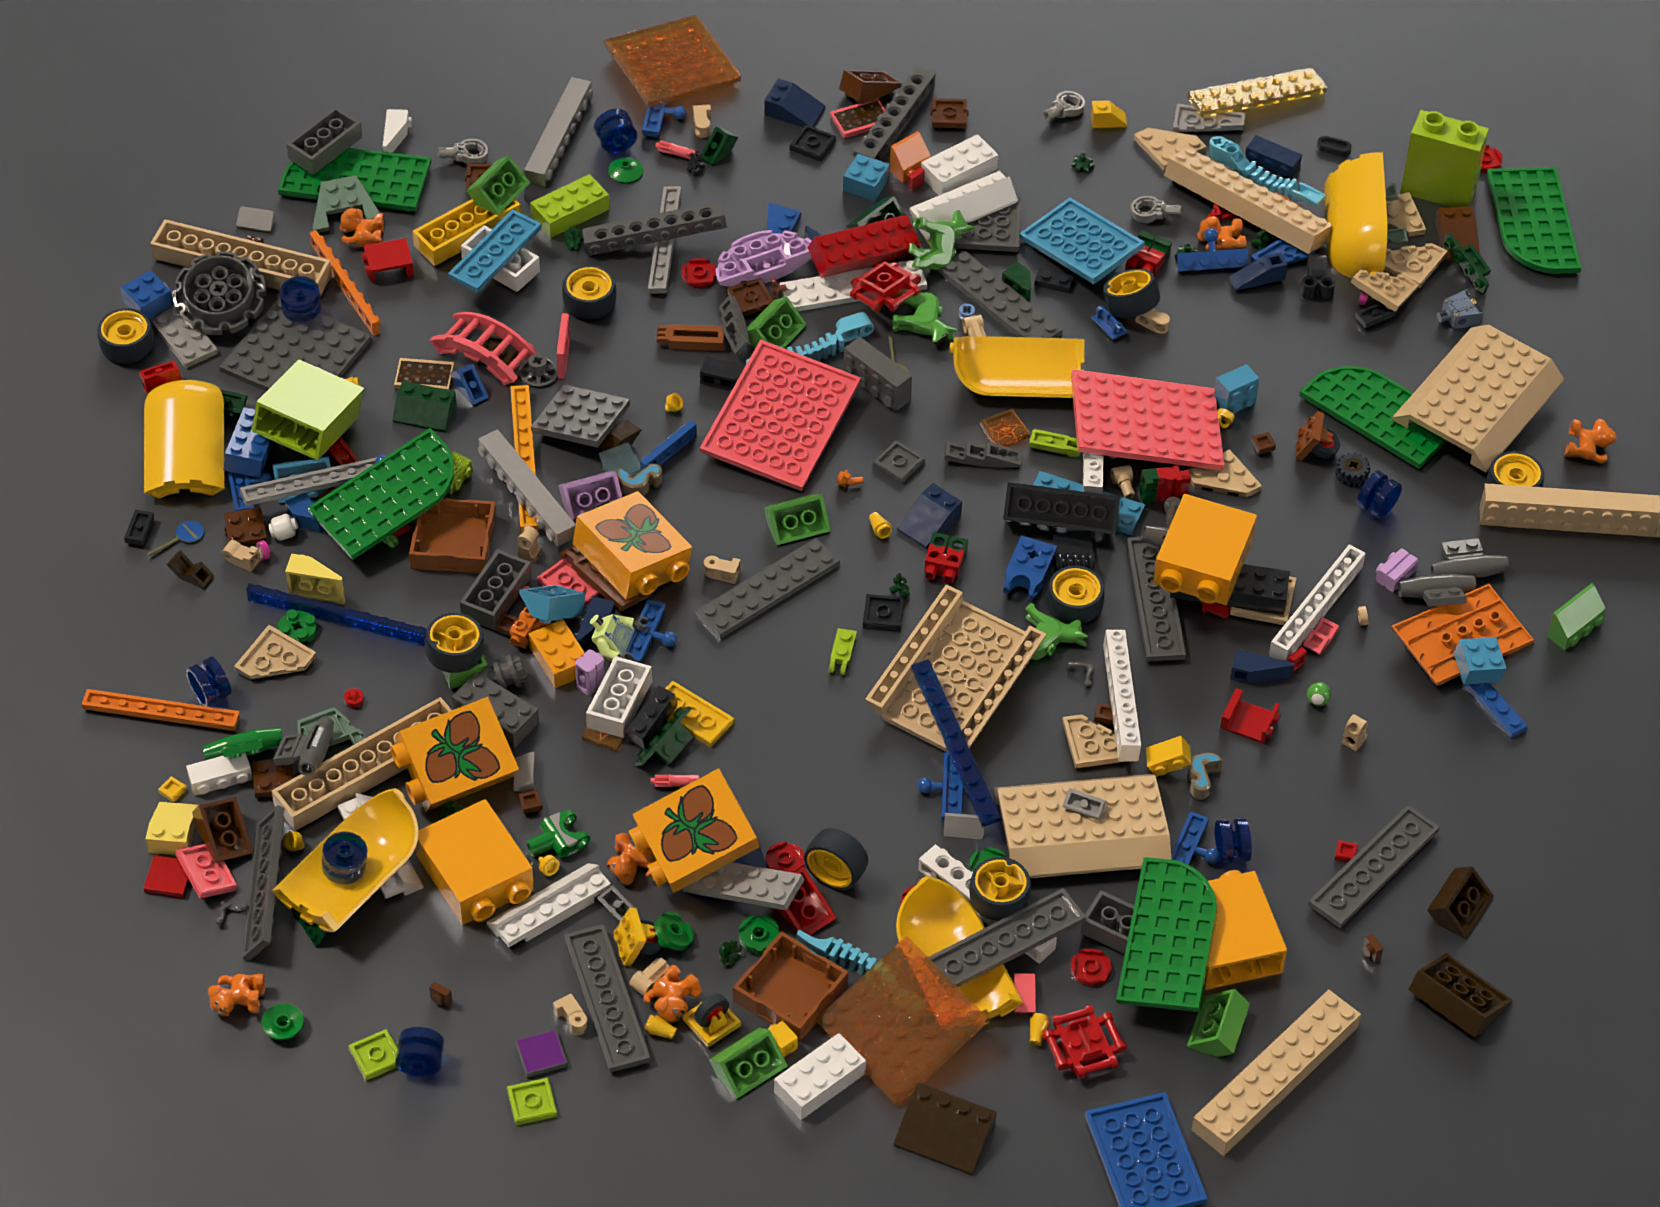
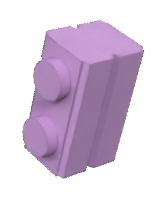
M1400 549L1396 553L1392 552L1385 564L1380 563L1377 567L1376 582L1394 592L1398 588L1399 581L1407 580L1417 571L1418 558L1412 554L1409 555V552L1404 549Z
M589 649L583 654V657L581 656L575 661L577 688L589 696L597 691L596 688H599L604 679L605 670L603 665L605 660L600 653Z

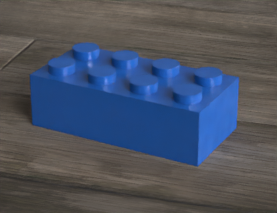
M244 407L225 451L223 470L260 478L275 441L251 431L255 410Z

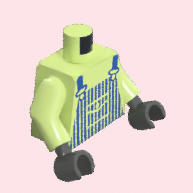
M611 614L603 618L595 615L590 620V624L596 628L592 641L598 647L600 654L610 662L613 661L615 656L632 661L633 655L626 652V649L635 631L633 626H636L638 631L643 632L647 626L641 623L647 624L649 620L646 617H640L636 621L634 618Z

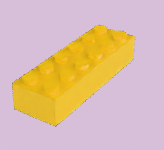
M471 199L413 230L414 246L436 266L462 252L461 245L484 225L493 229L512 209L521 213V205L514 199L500 214L496 215L476 205Z

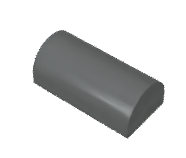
M613 885L597 898L619 922H621L622 917L629 908H635Z

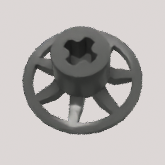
M542 354L530 356L529 360L523 362L519 368L520 379L525 384L533 387L549 385L558 376L557 364ZM547 362L552 364L554 367H548ZM553 371H555V374H554L553 377L550 376V375L547 373V372H553ZM522 372L529 373V375L524 378ZM534 376L536 377L537 383L529 382ZM541 376H544L548 381L541 383Z

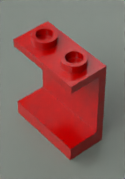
M406 238L364 245L365 253H362L363 264L367 263V266H365L366 276H370L372 283H375L374 272L405 267L407 277L414 276L413 262Z
M1236 688L1222 715L1220 728L1264 744L1267 737L1271 738L1273 734L1274 723L1278 724L1281 717L1279 712L1280 704L1276 703L1272 711L1242 701L1243 691Z

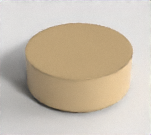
M1366 606L1358 607L1359 624L1361 626L1368 625Z

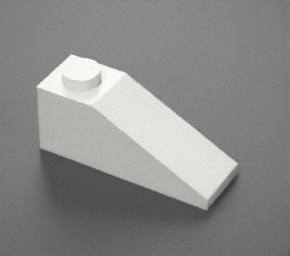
M387 109L383 152L393 153L408 135V127L412 126V118L408 117V110Z

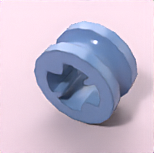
M963 304L959 307V318L961 320L965 317L975 316V307L973 305Z

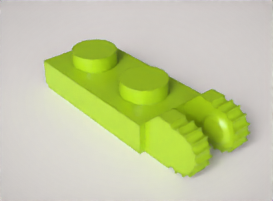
M1037 429L1032 431L1029 447L1061 454L1066 453L1069 457L1080 456L1081 452H1078L1076 438Z
M838 628L830 657V673L835 671L836 664H842L840 672L842 675L846 674L847 667L850 665L857 631Z

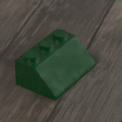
M891 196L880 200L846 225V227L850 229L905 214L895 197Z
M402 381L397 392L392 421L424 429L431 428L434 431L446 433L457 406L456 393L452 390Z

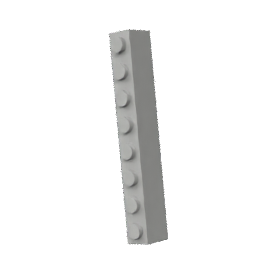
M571 77L524 169L525 177L531 184L545 187L547 181L551 180L553 170L557 168L558 160L563 156L564 148L569 144L570 136L574 134L576 124L580 122L582 112L586 110L588 100L593 96L591 81Z
M497 429L478 438L479 454L487 459L490 468L496 470L501 481L504 480L508 490L516 495L521 505L526 507L529 516L535 518L538 527L546 532L548 539L553 541L557 547L572 540L576 524Z

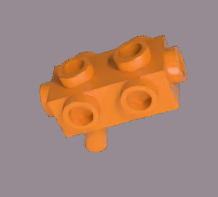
M525 607L519 615V620L510 629V643L526 649L529 644L528 633L540 629L541 626L552 624L553 620H551V623L540 622V619L532 617L528 608Z

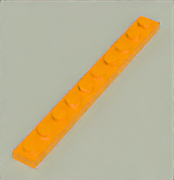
M529 385L510 386L515 451L535 474ZM519 503L521 532L525 526H531L539 530L535 518L530 517L526 507Z

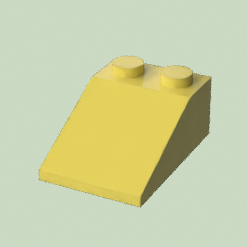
M291 554L285 570L290 596L345 604L343 579L341 576L312 557Z
M159 802L149 822L146 835L148 853L176 855L178 849L191 847L196 825L192 811L198 805Z

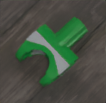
M566 810L545 818L540 823L543 833L526 840V846L533 857L554 849L558 857L564 858L584 848L590 842L591 837L586 831L569 832L566 830L577 820V815L573 810Z

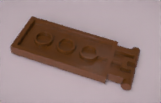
M572 546L559 553L560 558H566L571 563V568L607 600L615 601V607L620 611L650 597V594L642 595L640 593L626 600L576 547Z

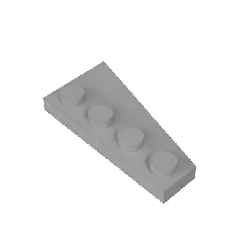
M1177 104L1172 132L1243 130L1245 113Z

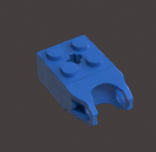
M1021 536L1006 569L1003 593L1008 594L1015 587H1024L1029 591L1028 601H1033L1041 593L1054 566L1057 546Z

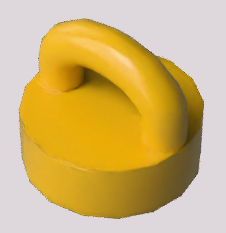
M672 393L667 396L665 404L667 412H677L683 408V400L679 394Z
M1218 409L1219 426L1227 428L1230 423H1233L1235 415L1229 410Z
M289 831L284 836L283 844L286 850L295 852L304 849L305 844L299 832Z
M547 855L544 858H538L540 862L539 870L544 875L552 876L558 871L560 863L554 856Z

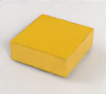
M171 776L158 789V792L174 803L187 790V786Z

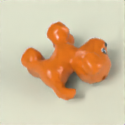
M350 208L344 211L341 216L340 230L344 233L356 232L352 237L342 236V242L362 247L382 242L381 234L384 232V213L375 214L374 219H363V212L360 209Z
M1214 216L1201 221L1197 238L1200 241L1206 242L1204 238L1205 231L1209 228L1216 229L1218 232L1217 244L1215 245L1216 251L1246 248V237L1240 234V230H1242L1241 219H1234L1231 226H1221L1219 219ZM1207 244V245L1205 246V248H1206L1207 251H1209L1208 244Z
M1573 419L1568 434L1579 439V448H1577L1574 442H1569V445H1566L1564 456L1569 458L1581 457L1585 460L1605 463L1608 456L1606 454L1602 456L1596 454V445L1608 447L1616 441L1617 435L1603 419H1597L1592 430L1584 429L1581 421Z
M620 833L615 836V850L617 853L622 854L620 856H612L607 862V868L616 875L622 884L627 886L634 882L637 866L648 868L647 865L655 862V858L649 848L639 852L637 847L631 844L629 835ZM648 870V872L645 875L647 877H652L650 871Z
M671 965L665 974L654 983L653 988L647 991L643 997L644 1002L647 1004L650 1003L652 998L658 997L659 999L655 1002L654 1008L659 1016L669 1023L677 1022L688 1011L687 1003L684 1001L685 997L692 996L696 998L702 993L700 982L693 974H689L684 980L678 977L681 971L676 965Z
M236 974L233 977L222 975L218 979L219 985H212L208 988L210 1007L220 1016H229L235 1004L246 1005L249 1012L259 1013L260 1001H258V998L263 997L265 993V974ZM228 984L231 986V989L223 988L220 985Z

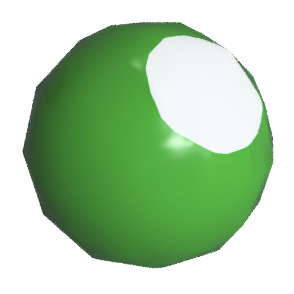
M1324 682L1312 684L1307 691V699L1314 706L1326 705L1332 696L1331 689Z

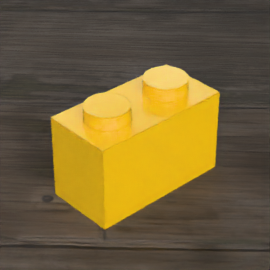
M1182 736L1146 747L1147 767L1156 777L1192 765L1190 745Z

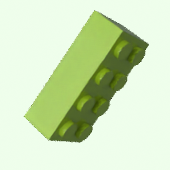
M590 174L530 202L531 218L541 223L542 230L550 238L610 209L609 194Z

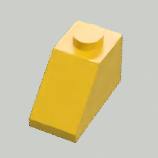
M1092 101L1091 121L1093 128L1127 127L1125 112L1110 101Z

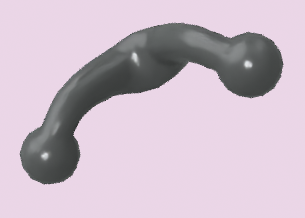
M1068 662L1067 666L1070 669L1082 667L1087 671L1084 685L1090 687L1092 685L1090 676L1094 673L1095 667L1089 663Z
M222 901V907L219 909L220 917L215 919V924L221 925L223 923L226 910L234 912L246 911L248 904L242 903L239 908L235 907L231 902L226 904Z

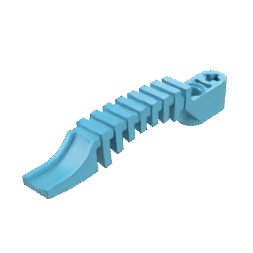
M1220 136L1210 139V157L1239 170L1240 176L1267 188L1268 191L1281 194L1293 202L1304 201L1318 207V204L1323 199H1326L1325 194L1302 182L1299 183L1300 191H1298L1297 179L1293 178L1290 182L1288 178L1284 181V178L1279 177L1277 180V176L1274 174L1270 178V172L1268 171L1263 174V167L1259 166L1256 170V162L1252 161L1250 163L1240 150L1238 144Z
M865 312L841 318L836 323V333L834 335H831L830 332L825 334L826 342L823 337L819 338V346L814 341L812 342V348L808 344L804 345V351H802L800 346H797L796 353L816 361H820L821 358L826 359L828 355H836L837 349L839 352H843L844 343L871 334L874 330V325ZM788 347V348H787V350H790V351L793 352L792 347Z
M801 930L797 932V941L805 945L813 953L825 958L830 956V961L836 963L840 957L839 966L842 968L845 967L849 960L848 969L853 971L856 965H858L857 973L862 975L864 970H866L865 978L868 980L873 975L872 984L877 986L880 983L878 991L881 993L885 990L889 992L891 1000L887 1004V1008L894 1015L914 1026H920L930 1013L931 1006L925 1000L900 987L901 975L896 974L893 978V969L885 968V964L882 962L880 964L877 963V959L874 957L871 959L868 953H861V949L857 947L855 949L852 948V944H845L844 940L840 938L838 940L833 937L817 939Z

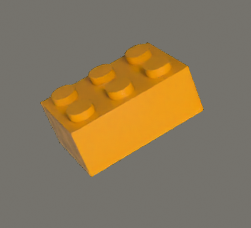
M563 619L528 633L529 648L554 688L576 680L575 661L581 656L583 657L585 652Z

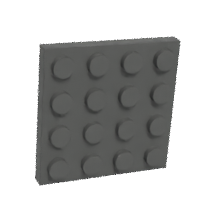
M1017 196V203L967 223V225L975 226L976 228L956 237L954 248L1018 252L1021 196Z
M563 385L532 424L531 432L599 447L629 408L630 399Z

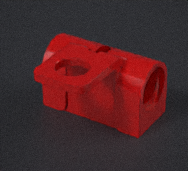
M174 360L139 371L146 395L162 384L182 380L179 368Z

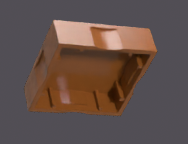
M443 498L437 505L417 517V526L412 536L409 552L410 568L480 574L489 561L497 517L496 502Z
M781 931L764 950L761 958L733 986V1001L771 1025L778 1024L783 1020L798 1037V1041L801 1042L848 986V971L827 958L813 953L805 945Z

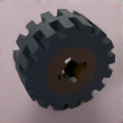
M1350 452L1347 455L1343 454L1338 459L1336 466L1338 481L1341 480L1342 484L1346 483V486L1352 485V487H1356V485L1361 486L1362 483L1365 484L1370 473V462L1367 461L1366 457L1363 458L1362 454L1357 455L1355 452L1353 454Z

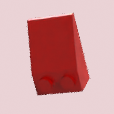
M803 866L794 872L802 874L804 878L801 887L787 910L777 909V911L796 933L801 930L811 935L836 919V916Z

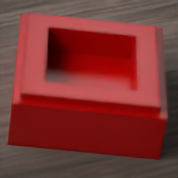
M920 167L908 175V189L911 191L924 183L925 170Z
M1303 647L1288 657V662L1294 663L1293 671L1305 663L1307 650Z
M1338 840L1334 860L1348 863L1356 855L1358 844Z

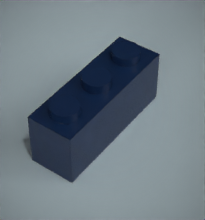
M1255 135L1246 147L1245 157L1249 162L1255 161L1256 165L1286 178L1292 179L1301 166L1302 154Z

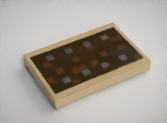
M400 358L394 389H399L402 381L450 390L452 381L450 373L454 371V362Z

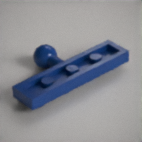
M653 83L642 127V135L659 137L664 114L674 115L679 120L686 117L687 111L683 106L666 108L670 85Z
M1209 228L1204 233V238L1208 241L1209 251L1177 253L1178 272L1238 268L1249 265L1248 249L1216 251L1215 241L1218 239V232L1214 228Z
M227 471L235 511L254 508V505L245 506L240 494V487L272 481L273 477L270 473L263 472L260 478H248V475Z
M647 600L640 617L648 618L647 624L641 623L646 625L647 628L645 631L640 632L635 626L634 634L626 649V652L633 655L632 661L642 663L652 639L662 641L667 647H672L677 643L675 633L666 632L663 634L656 632L666 610L665 603Z
M944 752L943 782H932L928 778H921L917 782V789L924 794L929 793L931 790H942L941 821H945V813L962 814L964 753Z
M1190 811L1171 853L1172 860L1190 865L1194 854L1204 857L1209 864H1216L1220 860V852L1217 849L1210 848L1206 850L1198 847L1208 825V817Z

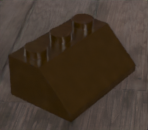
M1473 866L1454 868L1427 911L1437 925L1462 938H1466L1494 895Z

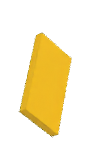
M672 681L665 688L676 695L678 706L674 712L680 707L690 706L691 711L680 723L694 738L707 746L712 747L735 723V718L676 682ZM673 713L667 721H671L674 718Z

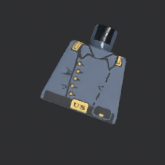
M1466 289L1444 300L1442 311L1437 312V319L1439 322L1448 321L1454 329L1481 325L1484 312L1469 290Z

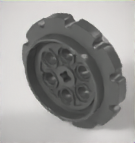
M217 252L216 256H210V254L202 255L192 260V267L183 268L176 278L175 284L178 289L173 290L176 311L180 312L181 319L186 325L194 330L201 327L204 334L222 335L225 330H229L230 333L237 332L249 325L248 319H256L265 305L262 297L267 295L266 284L263 275H259L257 265L246 257L238 259L237 254L233 252Z

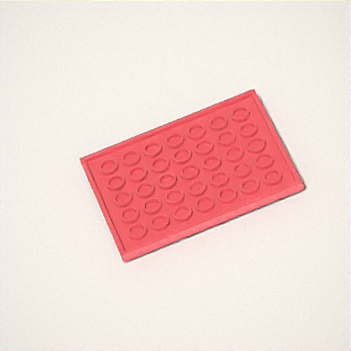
M760 339L700 446V452L802 492L861 382V377Z
M1072 369L1071 383L1078 452L1223 471L1224 458L1216 396L1214 395L1215 388Z

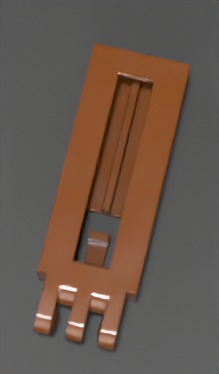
M660 325L657 328L656 342L659 344H669V349L723 351L725 334L722 328L724 326Z

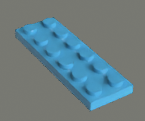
M512 209L448 273V278L478 293L542 229L541 223Z
M1039 471L1033 484L1035 486L1083 492V484ZM1102 491V494L1114 495V494H1111V493ZM1122 497L1117 531L1132 536L1144 512L1145 504Z

